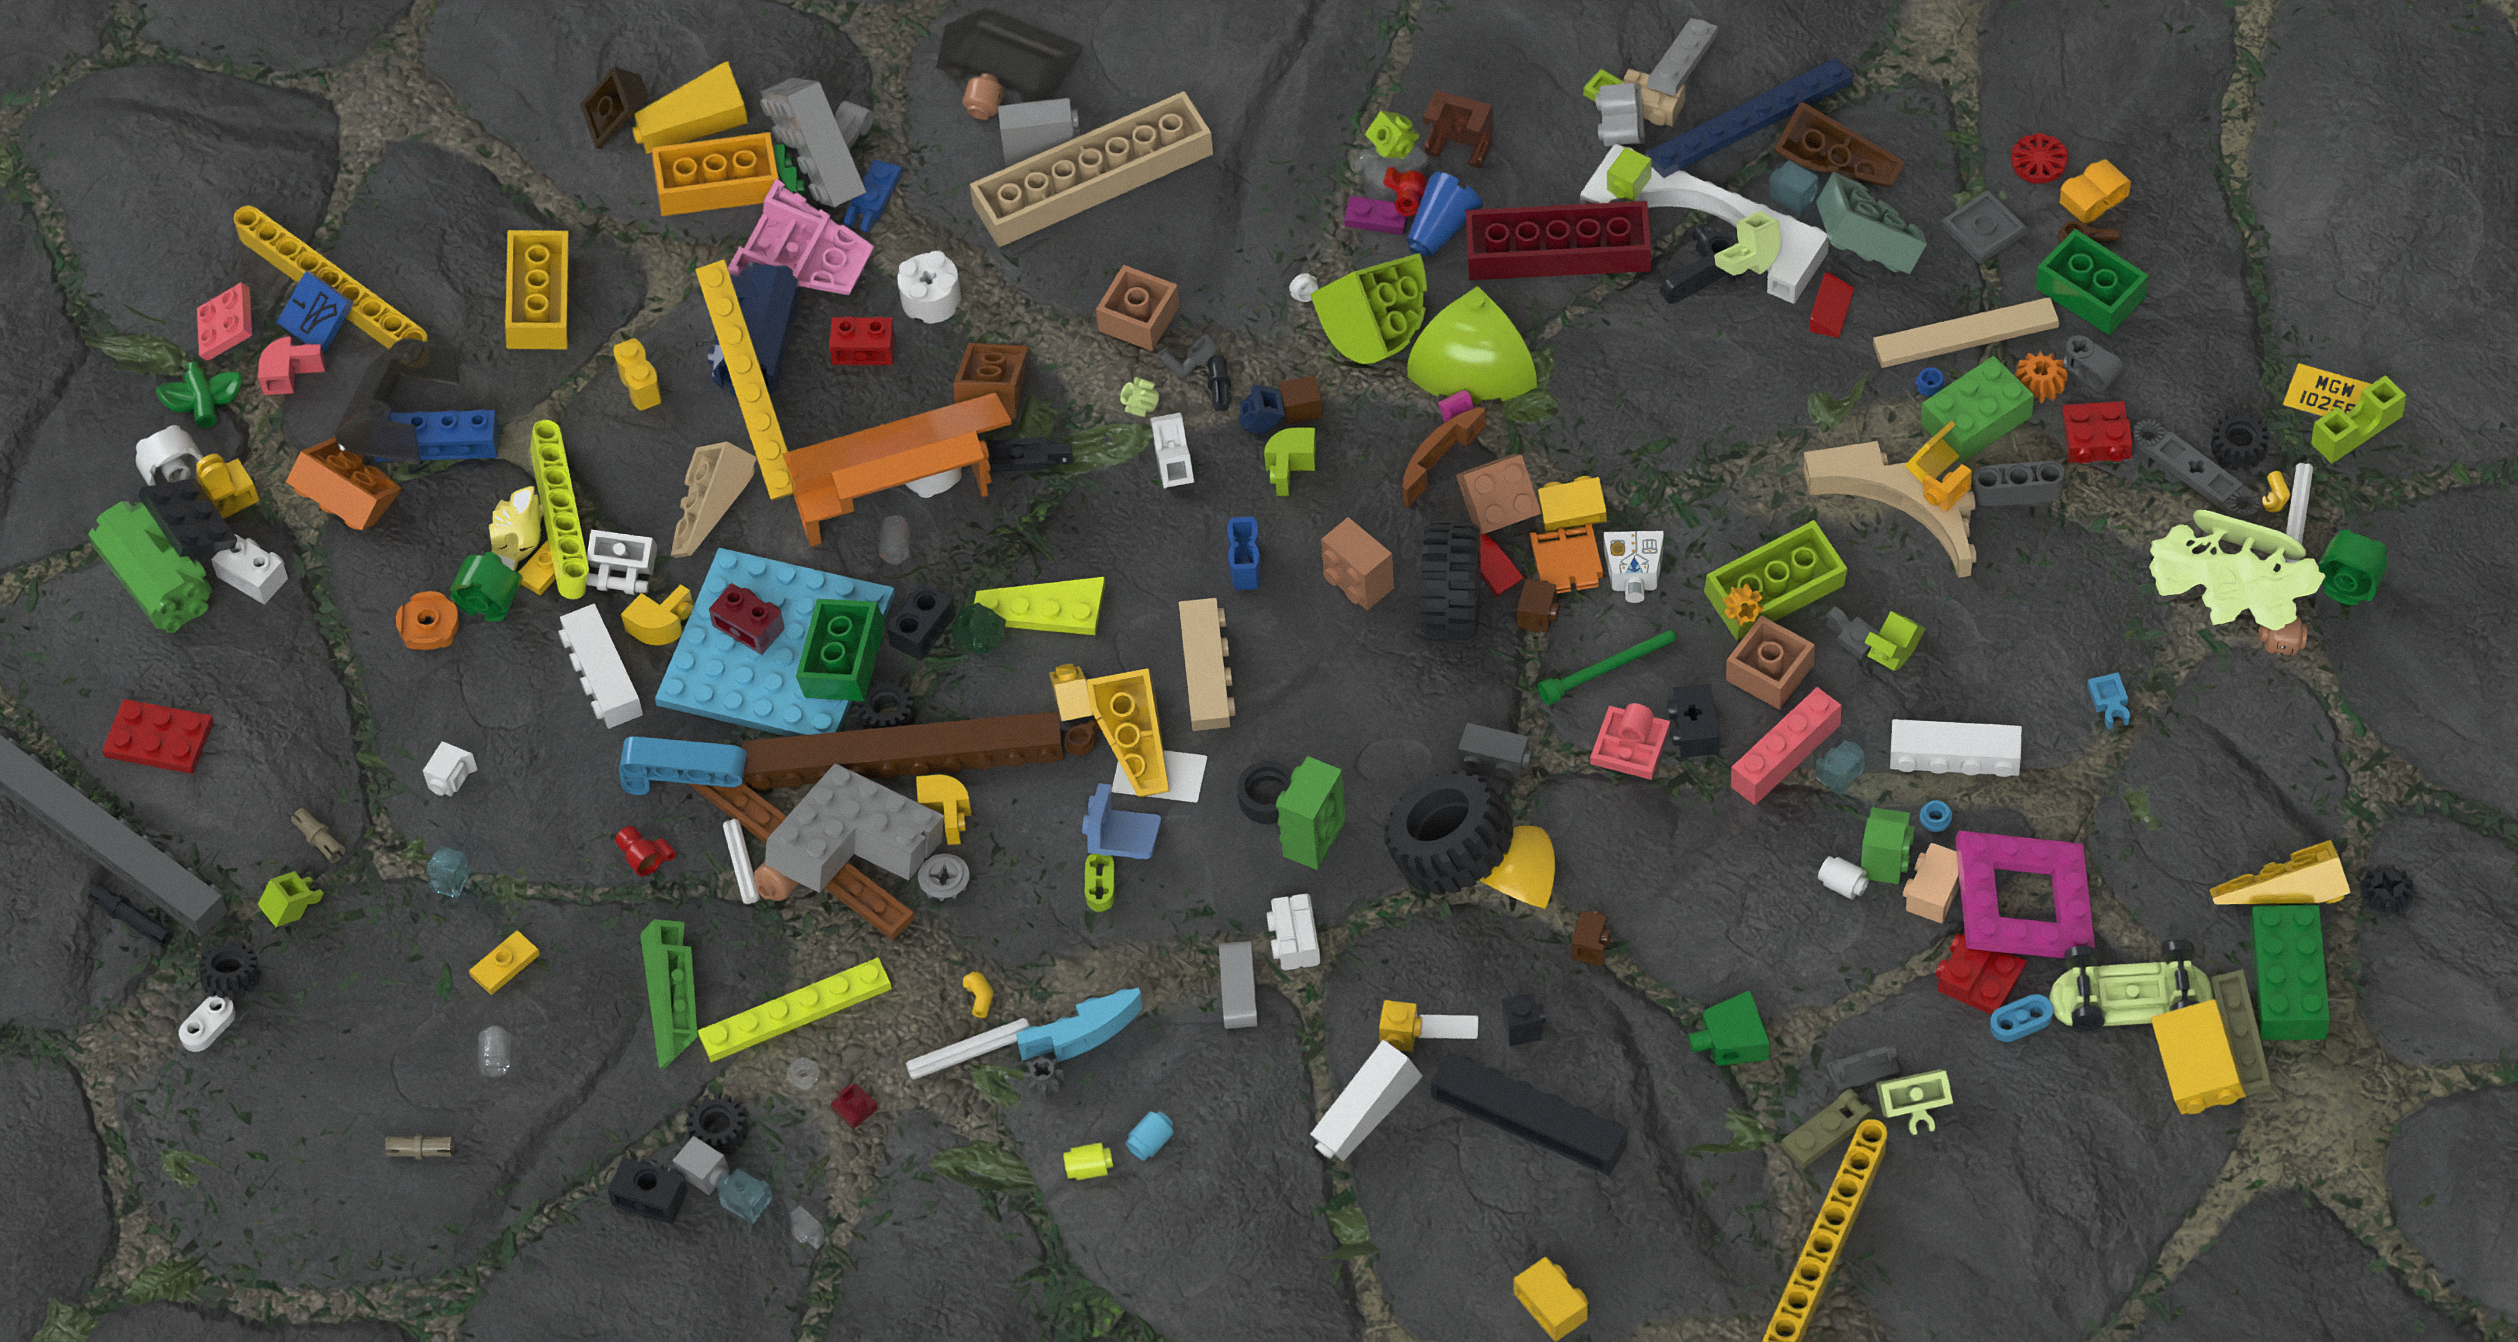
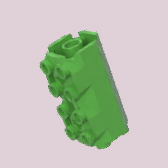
M121 501L101 513L96 520L99 524L97 530L95 531L93 528L90 530L88 535L93 548L157 629H164L167 633H174L182 625L195 617L202 616L207 611L208 604L206 601L209 598V594L213 591L204 578L206 572L197 559L192 562L189 556H178L142 502H135L136 506H131L129 502Z

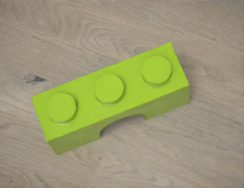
M2386 375L2362 390L2359 402L2350 412L2345 414L2337 407L2314 422L2311 444L2331 464L2402 418L2406 394Z

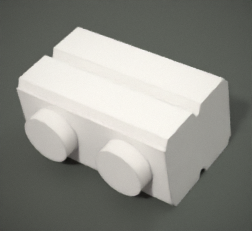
M1301 894L1294 895L1291 898H1274L1271 901L1272 912H1266L1269 932L1275 931L1277 938L1271 940L1273 959L1280 958L1283 970L1297 969L1300 966L1304 968L1319 965V947L1310 895Z

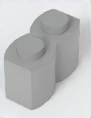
M1628 83L1600 86V93L1596 94V107L1598 111L1602 112V123L1598 125L1600 141H1604V145L1607 147H1613L1614 144L1620 146L1645 144L1640 84Z

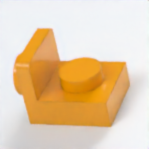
M1961 464L1954 472L1947 473L1941 483L1927 475L1923 479V496L1931 505L1939 506L1948 512L1971 489L1972 470Z

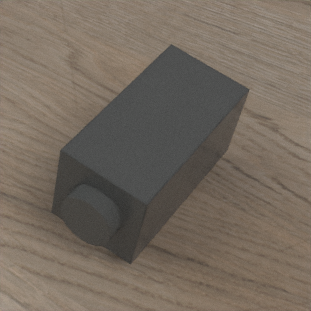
M1467 723L1458 748L1459 766H1463L1471 771L1493 773L1505 779L1515 778L1521 780L1524 768H1530L1533 758V750H1529V737Z

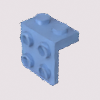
M1099 783L1095 796L1090 795L1088 815H1084L1082 833L1088 835V853L1149 859L1153 855L1161 825V817L1155 814L1111 810V785Z

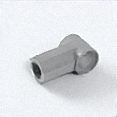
M843 101L836 112L835 120L846 146L850 150L860 134L866 135L870 130L874 113L872 110Z

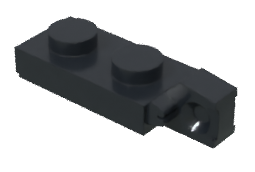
M1048 437L989 440L986 444L989 458H987L990 466L989 473L1049 469L1056 467V465L1073 463L1071 443H1056V441L1048 440Z

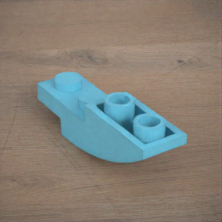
M1139 987L1122 989L1113 995L1102 998H1089L1083 1003L1076 1005V1017L1060 1018L1054 1023L1041 1027H1028L1023 1032L1016 1033L1022 1060L1054 1052L1057 1062L1091 1050L1107 1041L1128 1025L1143 1009Z

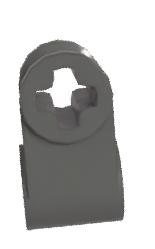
M2076 335L2071 337L2066 343L2067 354L2063 358L2064 369L2097 392L2105 391L2124 370L2122 361L2115 354L2106 351L2088 337Z

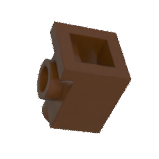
M1581 910L1571 941V959L1598 966L1604 965V948H1608L1611 938V930L1607 929V915L1598 911L1587 912Z

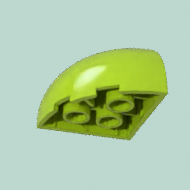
M1420 253L1354 271L1310 293L1322 327L1336 349L1352 361L1371 364L1386 359L1405 348L1411 342L1410 339L1414 332L1420 328L1426 308L1422 307L1423 292L1427 291L1424 265Z
M1478 286L1448 305L1426 326L1415 342L1408 359V378L1422 389L1438 397L1440 394L1450 397L1466 390L1470 393L1473 404H1482V400L1501 398V401L1509 400L1537 387L1534 363L1521 335L1506 314Z

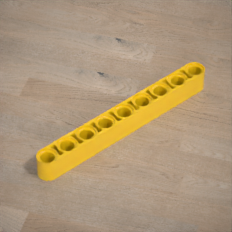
M245 206L235 212L233 217L240 240L246 246L297 283L300 282L305 271L312 272L353 301L354 304L346 319L408 364L419 367L430 361L432 357L427 334L421 327L257 208Z
M1869 1119L1862 1122L1857 1128L1762 1342H1802L1885 1155L1887 1129L1882 1122ZM1875 1138L1878 1141L1871 1143L1867 1142L1865 1139ZM1856 1165H1862L1866 1167V1169L1856 1170L1853 1167ZM1847 1192L1853 1194L1854 1196L1847 1198L1841 1196L1840 1194ZM1838 1220L1842 1223L1840 1225H1831L1828 1222ZM1826 1248L1830 1251L1827 1253H1819L1818 1251H1816V1249ZM1811 1275L1816 1277L1817 1279L1814 1281H1807L1803 1279V1277ZM1799 1303L1804 1305L1805 1307L1802 1309H1794L1791 1307V1305ZM1786 1331L1791 1333L1792 1336L1781 1337L1778 1333Z

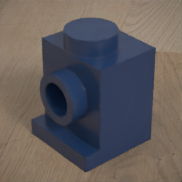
M1254 384L1251 387L1252 393L1240 403L1241 415L1239 416V422L1246 431L1265 434L1285 416L1280 389Z

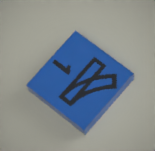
M305 271L277 323L306 344H320L322 352L325 354L354 302L314 273Z

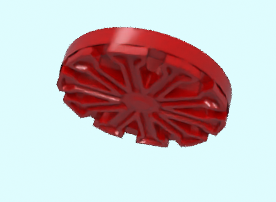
M2046 134L2026 135L2018 140V143L2012 149L2011 166L2020 178L2028 182L2038 184L2052 182L2058 179L2067 168L2068 153L2065 145H2062L2060 140L2053 136H2045Z

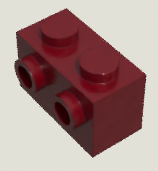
M733 583L727 587L709 608L713 627L761 655L785 629L782 612L775 604L771 602L766 603L757 598L748 588H740Z

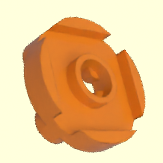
M434 591L420 592L410 597L411 601L405 606L403 604L400 606L396 614V626L406 647L410 649L432 650L439 647H448L452 644L454 635L459 628L460 619L456 605L447 600L445 595ZM428 616H431L434 621L429 625L420 624Z

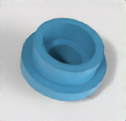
M1938 800L1930 801L1920 811V822L1925 829L1932 832H1940L1950 826L1952 812L1944 802ZM1938 816L1941 819L1935 820L1931 819V817Z

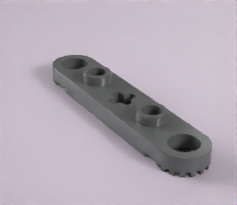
M2150 419L2147 421L2142 420L2141 423L2138 422L2135 425L2132 441L2139 450L2232 518L2246 522L2257 518L2261 506L2260 498L2257 497L2256 493H2252L2251 490L2244 487L2243 483L2173 432L2164 429L2160 423L2157 424L2155 420L2153 422ZM2149 431L2154 433L2157 438L2146 441L2145 438L2140 437V434ZM2191 467L2193 469H2197L2198 467L2202 468V472H2195L2193 474L2191 473ZM2245 501L2250 503L2253 508L2242 511V509L2239 510V507H2236V504Z

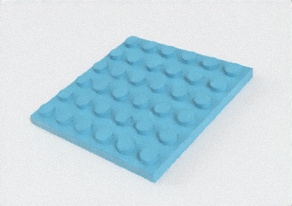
M718 548L655 697L656 706L787 737L840 732L852 701L805 698L796 679L816 600L818 598L877 602L885 620L895 597V590L893 587ZM731 583L740 588H748L757 598L766 603L771 602L775 604L782 612L785 629L762 655L712 626L709 608Z

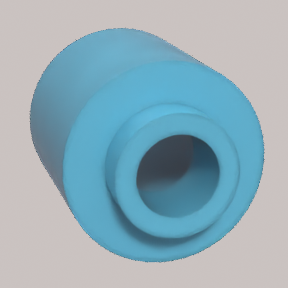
M1150 1111L1128 1134L1129 1139L1125 1143L1127 1148L1143 1161L1148 1157H1153L1174 1134L1171 1128L1173 1122L1160 1111L1157 1114Z

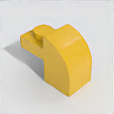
M680 584L661 605L641 593L621 613L625 631L649 645H665L674 642L683 633L680 624L681 620H686L694 607L691 592Z
M947 775L917 776L918 803L944 815L948 845L961 844L960 831H966L965 816H972L966 788L960 781Z

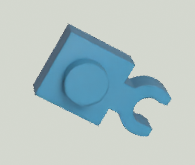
M2119 673L2088 679L2087 688L2096 712L2106 710V727L2113 729V717L2116 716L2122 718L2125 726L2129 725L2130 713L2125 707L2128 704V697Z

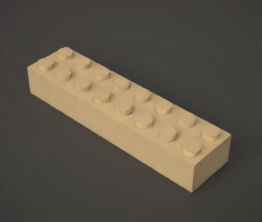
M1185 91L971 183L970 190L973 207L997 246L1002 247L1212 155L1211 131Z

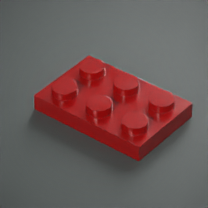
M123 699L102 752L105 758L193 774L214 721L212 715Z

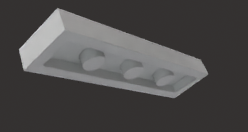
M1690 18L1648 77L1647 87L1675 96L1717 37L1718 26L1709 24L1704 20Z

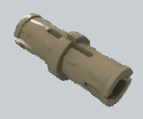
M307 808L297 810L295 815L300 820L292 816L291 822L306 836L307 842L312 847H317L331 863L339 861L342 856L337 851L339 850L341 854H345L346 848L330 834V828L326 824L320 823Z
M416 1134L415 1137L387 1136L385 1141V1150H388L386 1151V1157H415L416 1160H423L424 1157H453L454 1143L451 1142H454L453 1136L425 1137L424 1134Z

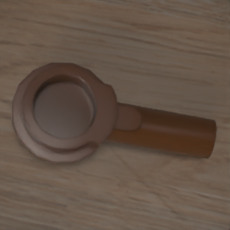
M2077 221L2065 223L2058 232L2059 243L2074 229L2095 242L2119 241L2120 238L2119 229L2097 230L2096 228H2088L2085 223L2082 224Z
M1095 718L1087 724L1080 723L1078 726H1074L1067 731L1063 744L1069 754L1083 756L1093 750L1095 747L1094 735L1101 730Z

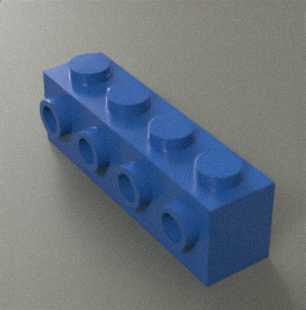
M485 409L476 411L448 410L446 412L418 411L415 413L387 412L385 414H374L371 447L376 462L497 458L500 426L495 410Z

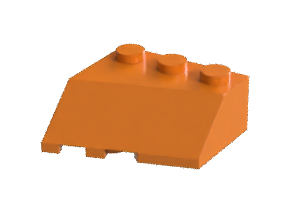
M339 435L301 451L286 483L294 487L293 490L298 495L311 498L319 503V507L325 512L336 514L344 519V523L353 529L362 531L373 526L402 489L377 467L366 466L362 461L364 456L357 450L352 452L344 447L346 441Z

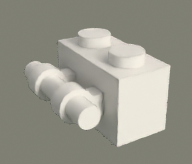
M591 530L587 561L591 567L599 568V574L588 573L587 585L596 586L597 590L608 591V588L624 590L625 594L635 595L636 592L647 594L649 581L638 580V573L653 575L658 545L653 538ZM610 571L627 572L626 578L610 576Z

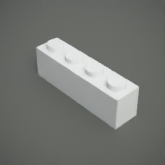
M595 603L561 616L560 620L563 629L558 631L564 648L570 647L573 652L569 654L575 672L582 671L584 677L580 678L585 694L587 696L592 694L595 701L591 702L596 718H603L609 729L642 716L643 712L638 695Z
M1892 719L1890 769H1898L1903 772H1911L1913 770L1931 771L1938 774L1959 772L1967 775L1996 774L2000 777L2019 776L2022 726Z

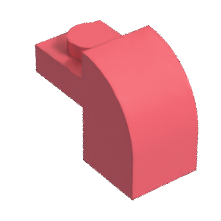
M291 336L278 339L269 344L262 352L259 360L258 379L263 394L294 393L295 374L325 372L326 361L321 345L304 344L294 346Z

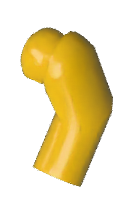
M2274 471L2267 476L2272 491L2269 492L2267 497L2263 496L2262 498L2264 508L2271 513L2281 511L2291 496L2282 473Z
M973 971L964 976L963 987L967 988L969 992L973 991L976 996L972 1014L978 1018H986L994 991L983 974Z

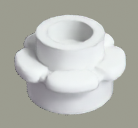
M1308 273L1296 276L1289 287L1291 296L1300 302L1311 301L1310 293L1318 290L1317 279Z

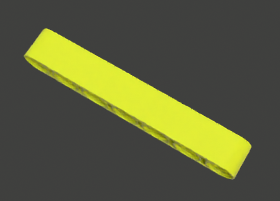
M541 420L533 426L530 453L553 567L560 594L568 599H578L584 596L586 592L589 565L561 431L555 422Z

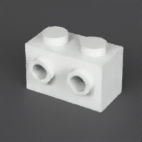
M234 534L237 538L235 548L219 551L211 559L218 578L265 605L288 579L284 568L285 563L277 554L273 552L267 553L260 549L253 540L249 538L245 540Z

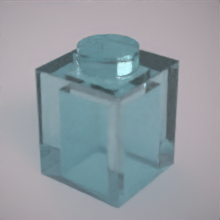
M1790 160L1781 169L1777 168L1770 177V198L1799 215L1818 195V177Z

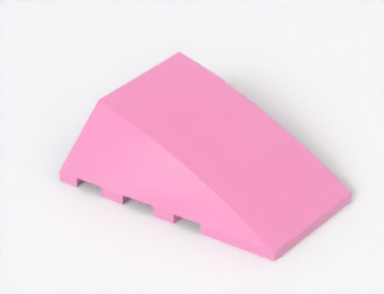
M776 178L764 200L763 214L745 248L739 246L728 267L729 273L738 274L745 269L746 264L749 262L772 266L785 265L793 270V276L798 278L799 286L850 295L874 250V246L843 224L839 226L830 220V215L821 209L818 211L807 204L804 197L797 192L793 194L784 188L785 184Z

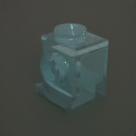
M1844 740L1838 748L1833 747L1830 749L1824 760L1819 758L1816 761L1815 779L1841 796L1864 772L1865 753L1856 743Z
M444 846L440 847L439 851L433 855L428 863L427 873L431 880L428 890L454 898L459 897L470 875V869L464 852Z
M738 1168L732 1175L725 1174L718 1184V1196L721 1206L752 1224L755 1223L772 1201L770 1187L767 1182H760Z

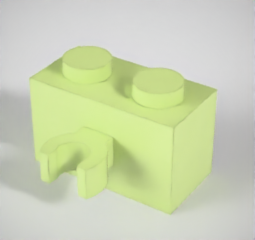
M1943 1069L1876 1083L1883 1116L1893 1117L1911 1113L1908 1128L1912 1135L1917 1134L1916 1123L1922 1119L1927 1122L1928 1130L1934 1131L1935 1122L1927 1114L1926 1109L1953 1104L1947 1073Z

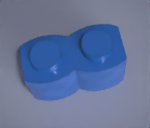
M1253 516L1230 518L1227 526L1231 584L1235 590L1258 589L1261 582L1257 522Z

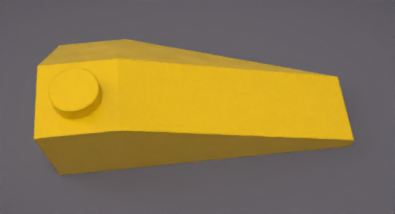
M1149 669L1086 680L1091 711L1138 798L1170 792L1153 677Z
M2331 840L2291 853L2292 860L2284 864H2276L2275 862L2266 864L2257 876L2244 874L2209 889L2214 904L2321 903L2324 901L2327 904L2342 900L2344 895L2351 892L2339 856Z

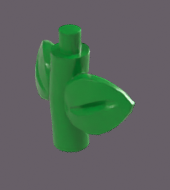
M189 362L186 365L187 372L184 375L186 383H166L157 387L156 392L162 403L174 412L185 413L191 412L194 409L196 425L199 428H209L217 422L215 405L228 404L238 395L242 384V373H222L208 381L205 371L199 368L198 363Z

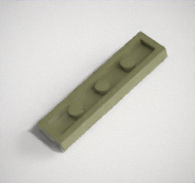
M2244 970L2211 977L2217 1004L2230 1030L2246 1096L2273 1090Z

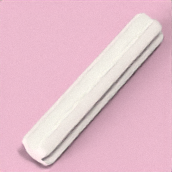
M737 819L725 821L723 828L742 900L745 904L757 902L760 897L756 889L740 821Z

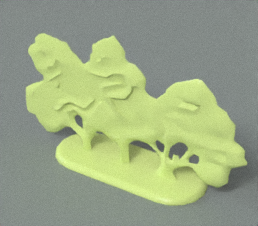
M2196 510L2193 514L2195 523L2209 536L2196 538L2193 530L2188 525L2180 524L2172 527L2165 538L2151 542L2150 553L2154 558L2149 568L2151 569L2152 576L2156 578V587L2159 594L2162 596L2181 594L2198 584L2205 585L2206 591L2202 599L2206 607L2212 610L2210 618L2213 625L2234 621L2242 610L2249 608L2255 617L2256 623L2271 630L2282 629L2285 624L2292 623L2297 618L2296 604L2293 602V599L2316 593L2325 578L2324 573L2319 572V566L2315 559H2303L2306 556V550L2294 538L2270 528L2211 511ZM2221 539L2243 547L2237 554H2227L2222 552L2218 541ZM2189 540H2194L2195 543L2189 547L2186 545ZM2208 542L2211 543L2204 552L2199 554L2192 553V550L2202 543V545L2206 546ZM2213 547L2217 549L2215 555L2210 552ZM2250 548L2272 555L2266 560H2260L2251 552ZM2285 559L2299 560V561H2297V562H2295V563H2289V562H2286ZM2276 563L2281 565L2278 572L2274 571Z

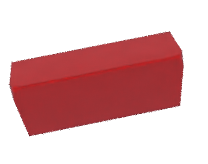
M1825 272L1811 313L1809 332L1839 338L1855 288L1836 276Z

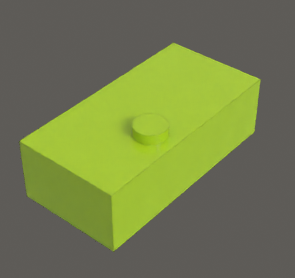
M1815 520L1707 574L1704 593L1737 641L1745 637L1755 623L1751 621L1743 622L1742 626H1739L1735 617L1733 619L1727 617L1724 611L1729 607L1726 606L1723 598H1728L1731 587L1743 588L1745 584H1748L1752 592L1758 590L1762 596L1758 603L1761 604L1764 612H1759L1755 620L1757 621L1760 616H1763L1774 622L1843 587L1847 567Z

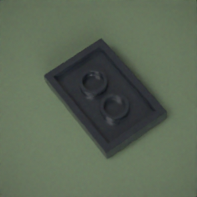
M196 478L140 488L138 497L179 557L235 548L236 536Z

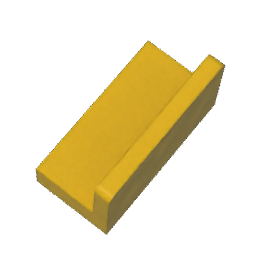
M1952 420L1904 465L1922 484L1923 479L1927 475L1934 479L1938 478L1960 457L1943 439L1956 425Z

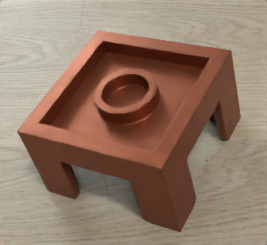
M1435 90L1423 116V125L1428 126L1430 122L1433 124L1425 142V154L1439 157L1447 140L1474 147L1468 160V165L1481 169L1493 143L1492 105Z

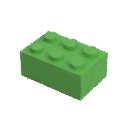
M1992 356L1922 403L1921 425L1934 437L1952 420L1956 425L1943 439L1960 456L1957 461L1962 464L2031 418L2034 394L1995 356Z
M1307 756L1302 766H1297L1293 771L1291 785L1287 792H1281L1276 803V808L1279 810L1278 825L1281 830L1279 841L1282 843L1283 857L1315 870L1319 869L1346 822L1343 774L1341 769Z

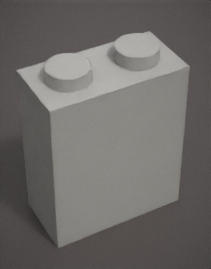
M1069 98L998 106L1006 166L1015 165L1080 136V130L1076 128L1079 127L1077 109L1071 110Z

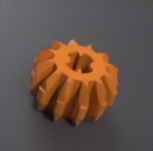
M2040 350L2037 356L2028 353L2025 360H2019L2015 377L2034 394V398H2039L2038 400L2042 404L2045 398L2054 401L2057 394H2063L2068 373L2064 369L2063 360H2055L2054 353L2043 356Z

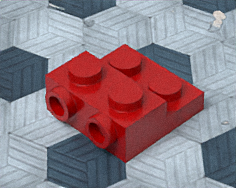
M2125 401L2062 405L2068 463H2090L2092 461L2107 460L2117 462L2131 459L2132 439L2129 419L2126 416Z
M1965 933L1964 935L1957 934L1950 947V952H1953L1949 961L1946 959L1941 960L1935 976L1939 978V992L1992 1015L1995 1010L2005 1005L2024 972L2027 961L2006 952L1967 949Z

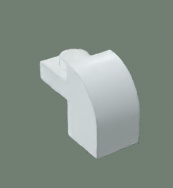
M1181 413L1150 418L1163 487L1167 488L1193 483L1191 459L1186 444Z

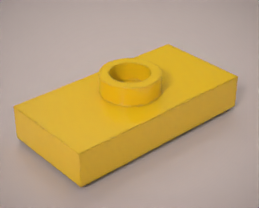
M548 540L518 572L523 576L521 585L540 596L556 579Z
M517 930L469 970V974L492 996L536 959L540 953Z

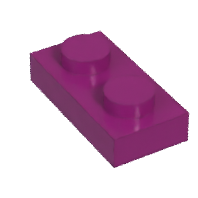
M1350 196L1344 218V226L1404 235L1408 217L1396 211L1395 202Z

